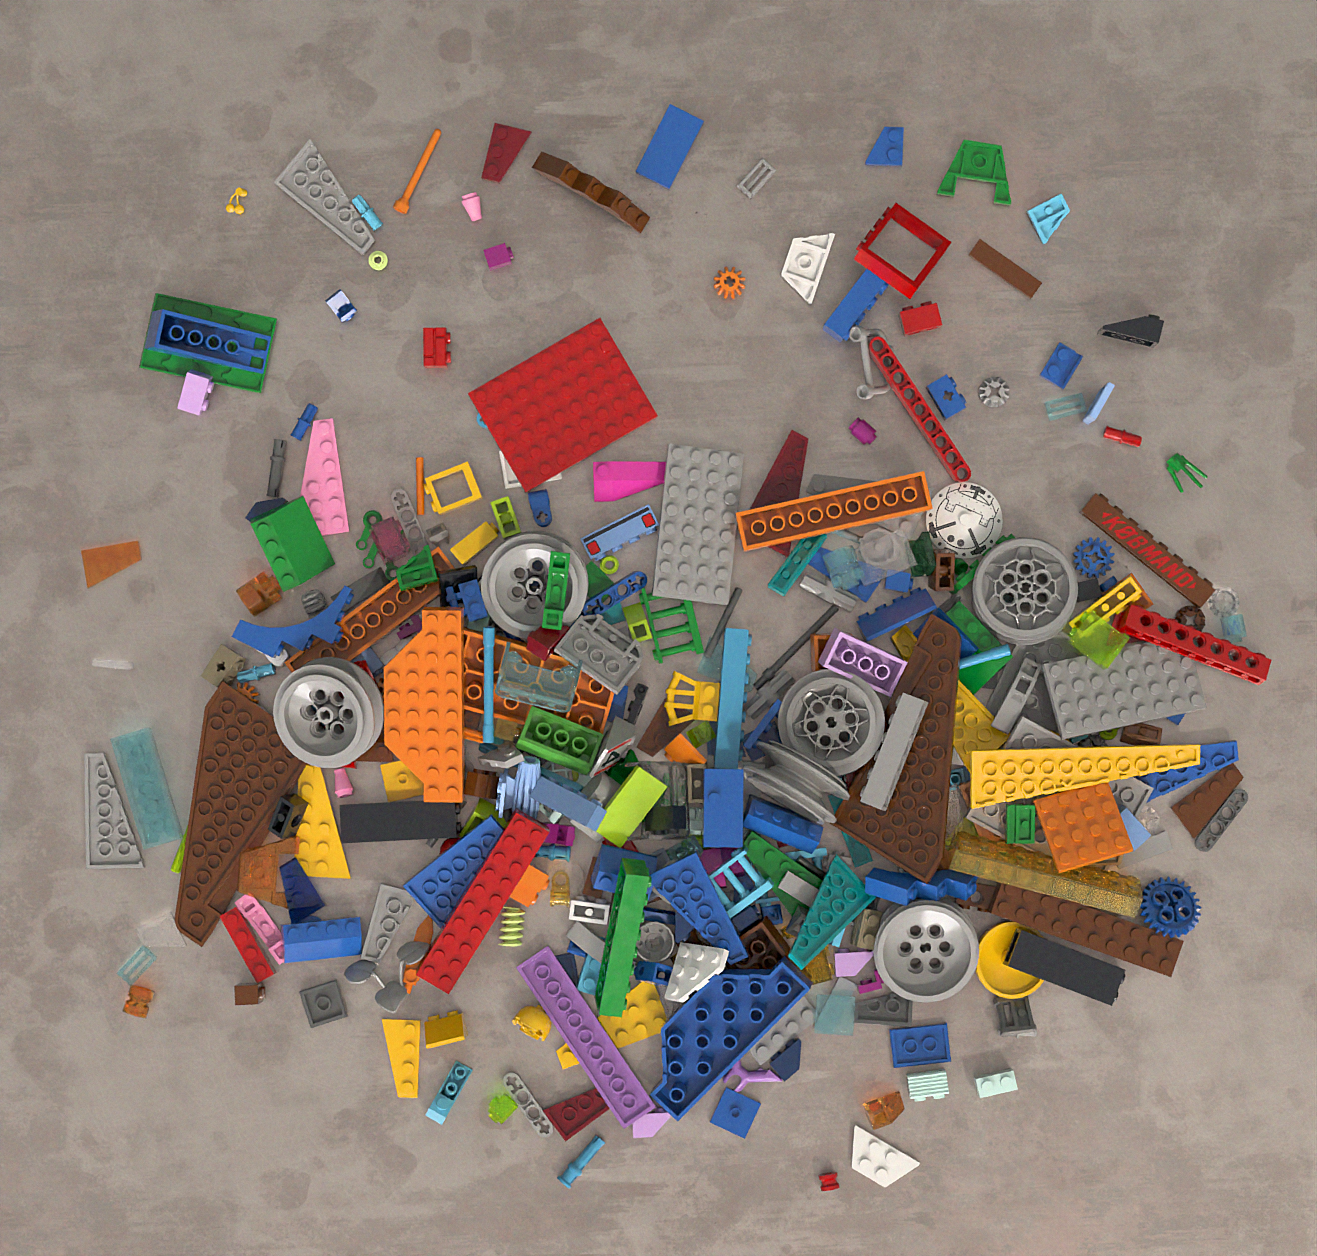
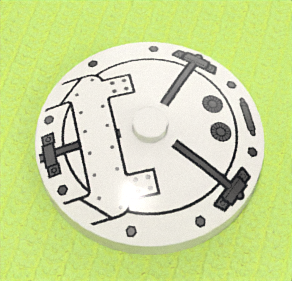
M969 482L954 483L940 490L931 500L933 509L926 512L925 522L928 536L937 549H949L955 553V558L970 559L982 555L998 540L1003 523L1002 511L996 498L984 487Z

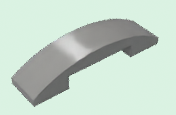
M576 921L566 936L601 963L605 941L594 934L593 930L586 925ZM635 960L632 962L634 968L638 965V962Z

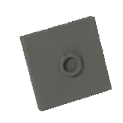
M337 979L299 991L310 1028L348 1017Z

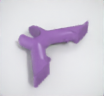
M741 1060L723 1076L724 1083L732 1075L736 1074L741 1077L740 1083L734 1090L736 1092H740L748 1082H782V1078L776 1075L770 1068L763 1070L760 1067L756 1071H747L741 1065Z

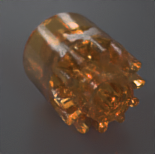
M264 571L236 590L240 599L254 617L282 599L281 594L278 592L281 590L278 581L273 575L268 577Z

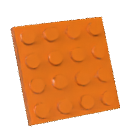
M1108 782L1071 789L1033 800L1058 873L1133 852L1131 841Z

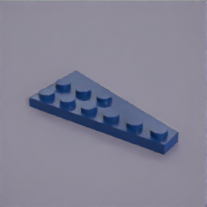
M1237 741L1199 744L1200 764L1153 772L1142 776H1133L1154 788L1146 803L1158 796H1163L1197 778L1204 777L1216 769L1219 770L1238 761Z
M492 814L403 884L407 892L440 929L504 830Z
M697 851L649 874L652 877L651 884L705 939L715 948L729 951L726 961L730 965L749 956Z

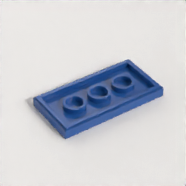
M670 104L635 172L670 190L704 121Z

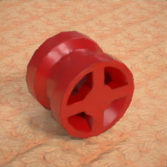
M827 1172L818 1175L822 1183L820 1186L821 1191L840 1188L836 1180L838 1177L837 1172Z

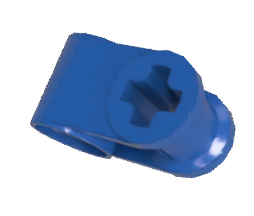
M547 489L529 492V503L536 524L540 527L549 526L552 522ZM542 513H544L545 516H548L547 518H545V522H542L540 519H538L541 517Z

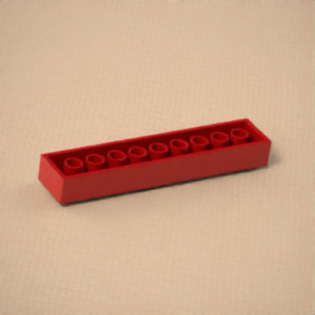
M518 808L514 810L500 837L489 851L484 862L477 870L431 944L428 952L418 965L416 976L447 994L451 992L550 832L548 826Z

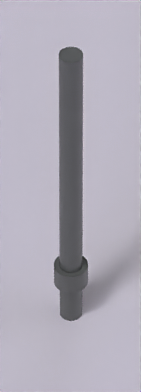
M833 604L769 669L766 668L762 672L763 675L752 686L758 691L768 680L771 681L775 677L774 674L810 639V634H815L839 609Z

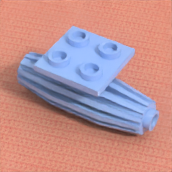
M523 757L524 761L519 763L515 778L508 775L509 768H505L504 773H500L497 789L498 798L496 801V810H499L498 818H502L504 810L512 808V814L518 808L531 817L537 818L539 802L529 797L541 777L540 760L537 757Z

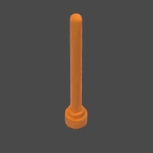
M440 129L434 130L402 197L396 200L393 205L395 210L406 214L409 209L408 200L441 135Z

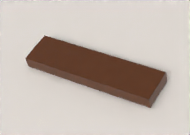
M979 239L969 253L971 258L1030 299L1042 284L1041 281L981 239Z

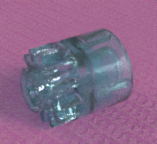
M853 545L836 549L822 557L828 574H830L834 589L842 587L844 591L859 585L858 581L865 577L862 567L857 560L858 557Z

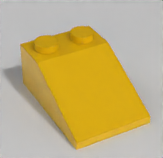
M458 1010L447 1012V1016L440 1017L439 1014L429 1016L428 1020L424 1022L427 1049L465 1040L468 1036L463 1012L458 1013Z

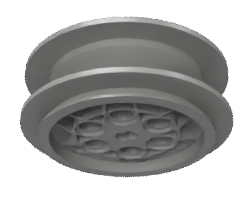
M526 531L515 534L503 541L493 551L485 565L481 579V594L485 608L498 626L514 636L527 639L531 631H536L542 626L551 551L570 553L562 626H571L584 607L589 584L585 563L578 551L568 541L558 535L545 531ZM535 560L541 561L543 568L535 569L533 562ZM516 568H523L525 575L522 577L515 574ZM533 581H538L540 584L537 588L531 586ZM516 586L521 587L523 594L520 596L515 595L513 588ZM535 598L538 601V606L530 607L528 600Z
M323 657L304 664L282 682L275 696L273 716L282 742L293 755L305 763L316 767L337 768L353 762L376 742L383 728L384 704L377 685L362 668L345 659ZM320 690H323L326 696H323ZM339 692L343 694L344 698L340 697ZM312 705L315 706L317 712L312 709ZM348 709L352 710L353 715L349 714ZM321 722L325 724L326 729L321 726ZM339 724L343 726L344 730L340 729Z
M825 669L804 676L789 689L780 706L778 729L783 745L808 757L835 776H840L858 770V768L862 767L873 757L881 744L884 734L885 716L883 705L878 695L866 681L848 671L844 672L853 675L851 679L830 669ZM841 699L843 702L842 708L834 709L832 706L833 700ZM816 703H822L824 706V710L820 714L815 713L813 710V706ZM848 713H853L856 716V721L853 724H848L845 721ZM831 717H834V721L837 722L834 728H829L827 720ZM811 721H815L818 724V729L815 732H810L807 728L808 723ZM844 731L850 734L849 741L845 743L839 739L840 733ZM825 735L831 738L830 745L826 747L820 743L821 737Z
M771 740L768 741V744L758 742L757 748L773 760L775 766H771L769 769H762L744 765L742 769L749 775L747 777L748 782L779 804L818 824H824L825 821L835 823L836 818L827 810L821 800L822 792L848 800L850 795L845 790L846 785L844 782L818 763L783 744Z

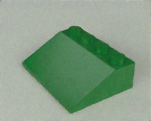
M300 496L250 519V524L283 592L306 582L335 565L304 496Z
M960 601L946 613L979 648L973 655L1002 645ZM1011 654L959 669L958 680L975 695L1013 659V656Z

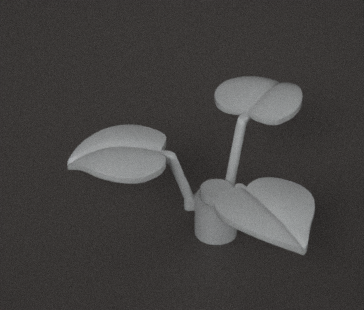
M415 941L408 942L400 947L397 952V957L401 959L399 961V983L391 981L385 985L377 973L374 972L377 967L376 963L365 959L351 964L345 970L344 976L349 982L354 984H361L367 981L371 975L374 976L383 987L375 995L377 1004L395 1014L407 996V989L402 982L403 963L412 965L420 961L428 952L430 944Z

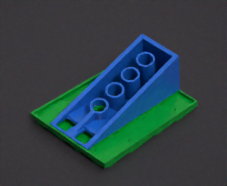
M155 293L139 368L186 378L187 372L192 369L213 376L212 382L214 384L261 393L277 318Z

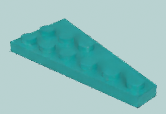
M838 855L833 857L788 954V957L801 970L876 898V896L865 893V884Z

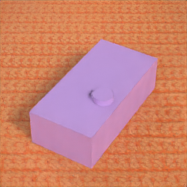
M834 627L818 660L823 667L850 679L853 675L844 671L859 676L874 690L891 697L908 663L901 657Z

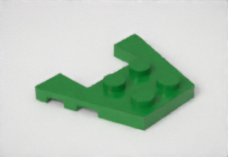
M963 140L937 194L954 197L957 177L996 183L993 203L1010 206L1011 197L1002 145Z

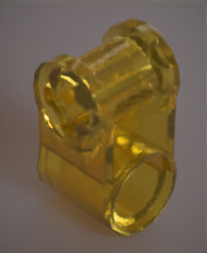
M564 870L556 871L552 877L550 907L554 905L570 907V877ZM557 875H564L566 882L558 884L555 879Z

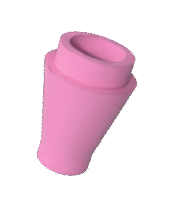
M476 192L462 196L463 201L461 202L468 212L471 221L481 219L480 196H477Z
M345 768L335 770V794H337V797L343 798L353 795V787Z

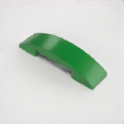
M551 551L542 628L562 629L570 553Z

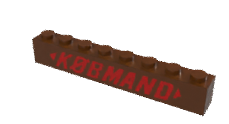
M1093 494L1079 513L1195 607L1201 608L1215 591L1212 587L1213 583L1206 578H1200L1197 575L1198 571L1193 567L1185 566L1182 563L1184 560L1177 554L1172 555L1167 551L1169 548L1162 542L1157 543L1153 540L1154 536L1149 531H1142L1138 528L1139 524L1134 519H1127L1122 515L1124 512L1116 505L1114 507L1108 503V498L1103 494Z

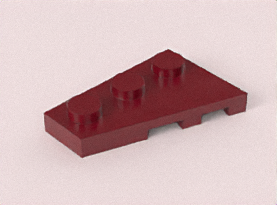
M494 123L481 179L500 184L518 153L522 150L525 142L529 139L532 131Z

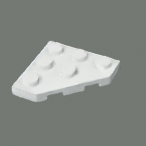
M680 942L664 998L685 1002L689 998L688 995L695 990L701 989L709 982V978L724 970L729 951L722 948Z

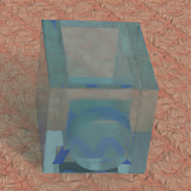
M1242 614L1220 618L1224 639L1230 640L1231 643L1241 642L1242 637L1247 636Z

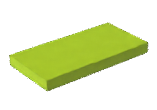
M636 765L604 807L607 812L596 832L621 848L666 790L667 786Z

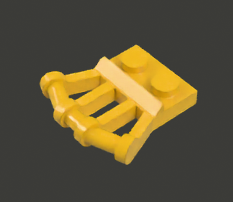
M673 671V678L668 688L665 689L667 701L664 702V707H666L670 720L668 721L669 726L689 720L717 722L720 683L694 681ZM680 679L695 686L694 691L676 690ZM675 695L694 696L693 704L674 703ZM674 708L693 709V713L677 719Z

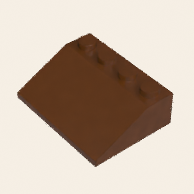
M767 915L739 934L749 956L732 965L727 961L725 964L728 969H772L785 956L809 980L812 978L805 967L801 970L788 957L791 948Z

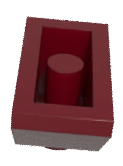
M540 626L536 631H531L528 635L526 649L543 661H546L554 653L555 647L569 631L570 627L562 626L561 630Z

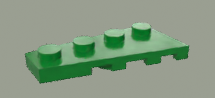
M1012 533L1007 537L1003 535L995 543L998 545L1015 537ZM989 547L982 555L985 556L992 548ZM976 559L969 566L970 570L967 573L963 571L955 578L957 582L954 584V591H949L951 595L956 594L974 578L981 560L978 561Z

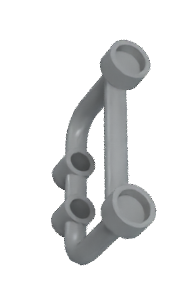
M862 326L852 327L849 335L852 341L860 342L865 384H861L857 388L858 397L860 399H870L874 394L888 392L891 386L886 379L884 386H873L867 337L877 336L882 337L887 342L886 335L880 329L865 330ZM889 345V347L891 348V350H892L893 353H894V348H893V346H892V345ZM888 357L883 358V364L886 367L890 366V359Z

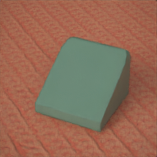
M487 612L488 617L473 622L468 621L467 628L483 632V627L488 626L490 615Z

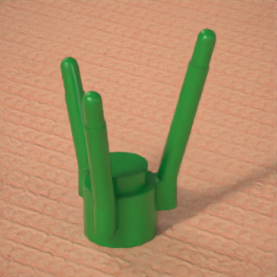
M1178 452L1166 462L1169 465L1166 469L1170 472L1180 493H1183L1184 490L1174 470L1178 473L1182 469L1199 488H1202L1203 485L1185 466L1187 465L1203 478H1208L1206 474L1186 460L1183 455L1180 456Z

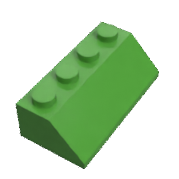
M532 706L515 747L587 776L592 768L604 734Z

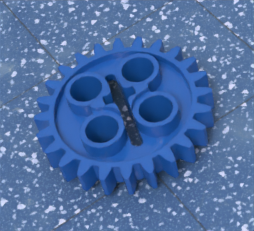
M1160 877L1158 881L1154 879L1142 891L1141 894L1143 896L1139 899L1142 903L1139 905V908L1144 910L1140 915L1147 917L1144 923L1150 922L1149 929L1155 927L1156 934L1162 931L1163 937L1169 933L1170 938H1173L1175 934L1179 938L1182 934L1187 935L1189 930L1192 931L1199 922L1198 918L1201 914L1198 911L1201 909V906L1196 904L1200 900L1194 899L1196 892L1190 893L1191 886L1185 888L1184 881L1178 884L1177 878L1171 882L1170 877H1167L1165 881Z

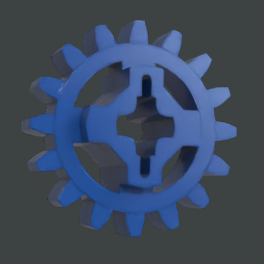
M1089 537L1088 543L1082 540V547L1076 546L1078 552H1074L1072 555L1076 556L1077 559L1072 562L1078 563L1075 569L1082 570L1080 575L1087 573V578L1089 579L1092 577V574L1095 578H1099V573L1105 576V569L1108 571L1112 569L1109 564H1113L1115 561L1111 560L1110 557L1115 554L1109 552L1112 546H1105L1106 540L1100 543L1099 537L1095 541H1093L1092 537ZM1092 545L1091 551L1083 552L1087 546ZM1100 548L1105 552L1106 556L1101 554ZM1095 553V557L1101 560H1096L1092 563V559L1086 556H1091ZM1081 560L1086 562L1087 568L1082 564ZM1098 564H1104L1101 569L1095 571Z

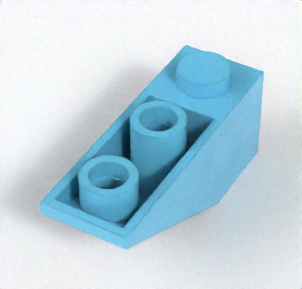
M455 1061L425 1116L442 1125L473 1070Z

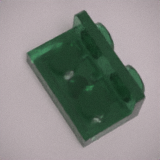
M927 531L921 532L917 540L906 541L905 543L912 577L931 576L937 566L930 533Z

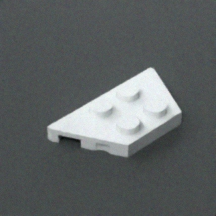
M834 233L806 238H793L781 276L809 304H812L835 236Z
M854 1126L851 1164L854 1170L883 1187H887L919 1166L920 1162L859 1126Z

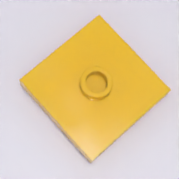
M402 761L380 765L388 802L424 795V783Z

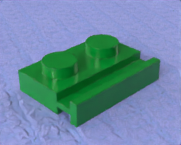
M593 561L586 565L589 583L587 596L589 598L614 584ZM608 594L602 596V603L610 597Z
M1006 804V844H1035L1034 804Z

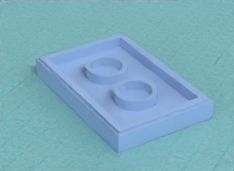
M1109 382L1100 388L1082 422L1089 425L1097 418L1112 392L1114 384Z

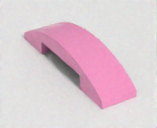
M249 891L234 903L243 916L248 919L280 965L284 962L281 931L264 907Z

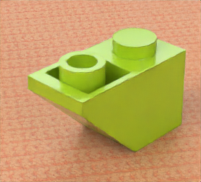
M641 602L623 607L632 640L636 639L640 643L652 639Z

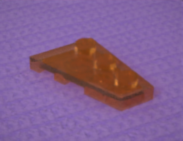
M139 541L82 550L87 588L89 589L141 561Z

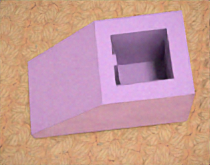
M859 947L857 951H849V948L838 949V952H834L835 976H855L871 959L873 951Z
M663 1107L655 1108V1111L648 1112L632 1123L633 1138L653 1137L671 1115Z

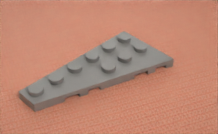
M85 753L86 869L145 868L105 753Z

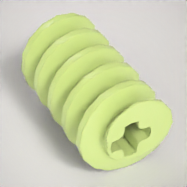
M503 906L507 912H503L501 915L506 917V919L501 920L500 923L504 924L505 927L499 930L505 934L499 936V939L504 942L498 945L511 947L522 945V941L517 938L523 937V934L518 931L524 929V926L519 923L525 921L520 915L525 914L526 911L518 907Z

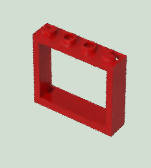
M895 203L892 208L887 207L882 214L883 220L880 218L873 226L875 230L872 231L870 229L864 238L866 242H860L856 248L859 252L854 260L911 299L952 242L898 203ZM891 219L936 250L914 281L868 249Z

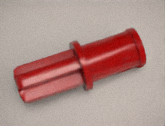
M1106 426L1103 438L1118 441L1119 444L1125 443L1139 447L1142 442L1141 436L1125 432V429L1122 431Z

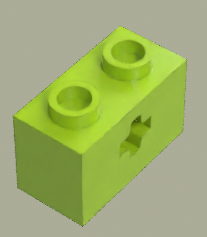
M509 496L490 502L503 539L505 540L521 533Z

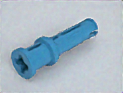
M554 843L549 846L541 845L534 857H544L550 861L560 859L570 862L571 846H555Z
M595 1135L573 1163H569L568 1168L557 1179L570 1189L572 1187L571 1184L578 1176L582 1175L584 1167L605 1142Z

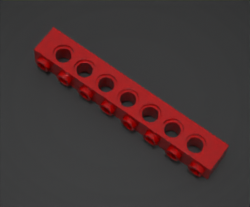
M1131 604L1124 610L1119 627L1121 632L1256 685H1260L1267 679L1272 660L1266 658L1264 654L1248 651V648L1233 645L1226 639L1215 638L1211 633L1200 632L1193 626L1182 625L1175 619L1162 617L1158 612H1149L1140 605ZM1140 619L1145 622L1146 626L1141 624ZM1158 626L1163 629V633L1158 630ZM1175 633L1180 635L1181 640L1176 637ZM1193 640L1198 643V647L1194 645ZM1211 647L1215 649L1216 654L1211 651ZM1228 654L1233 657V660L1229 658ZM1246 661L1250 663L1251 667L1247 666Z

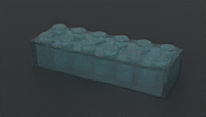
M144 728L110 739L143 850L182 839V829L151 728Z

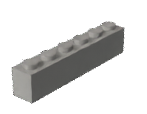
M902 693V696L898 697L895 714H892L888 724L890 727L888 732L883 734L881 749L876 752L874 761H876L875 765L868 772V783L861 790V802L886 811L929 702L906 693Z

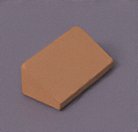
M1144 723L1125 726L1122 729L1120 742L1131 745H1160L1163 728Z

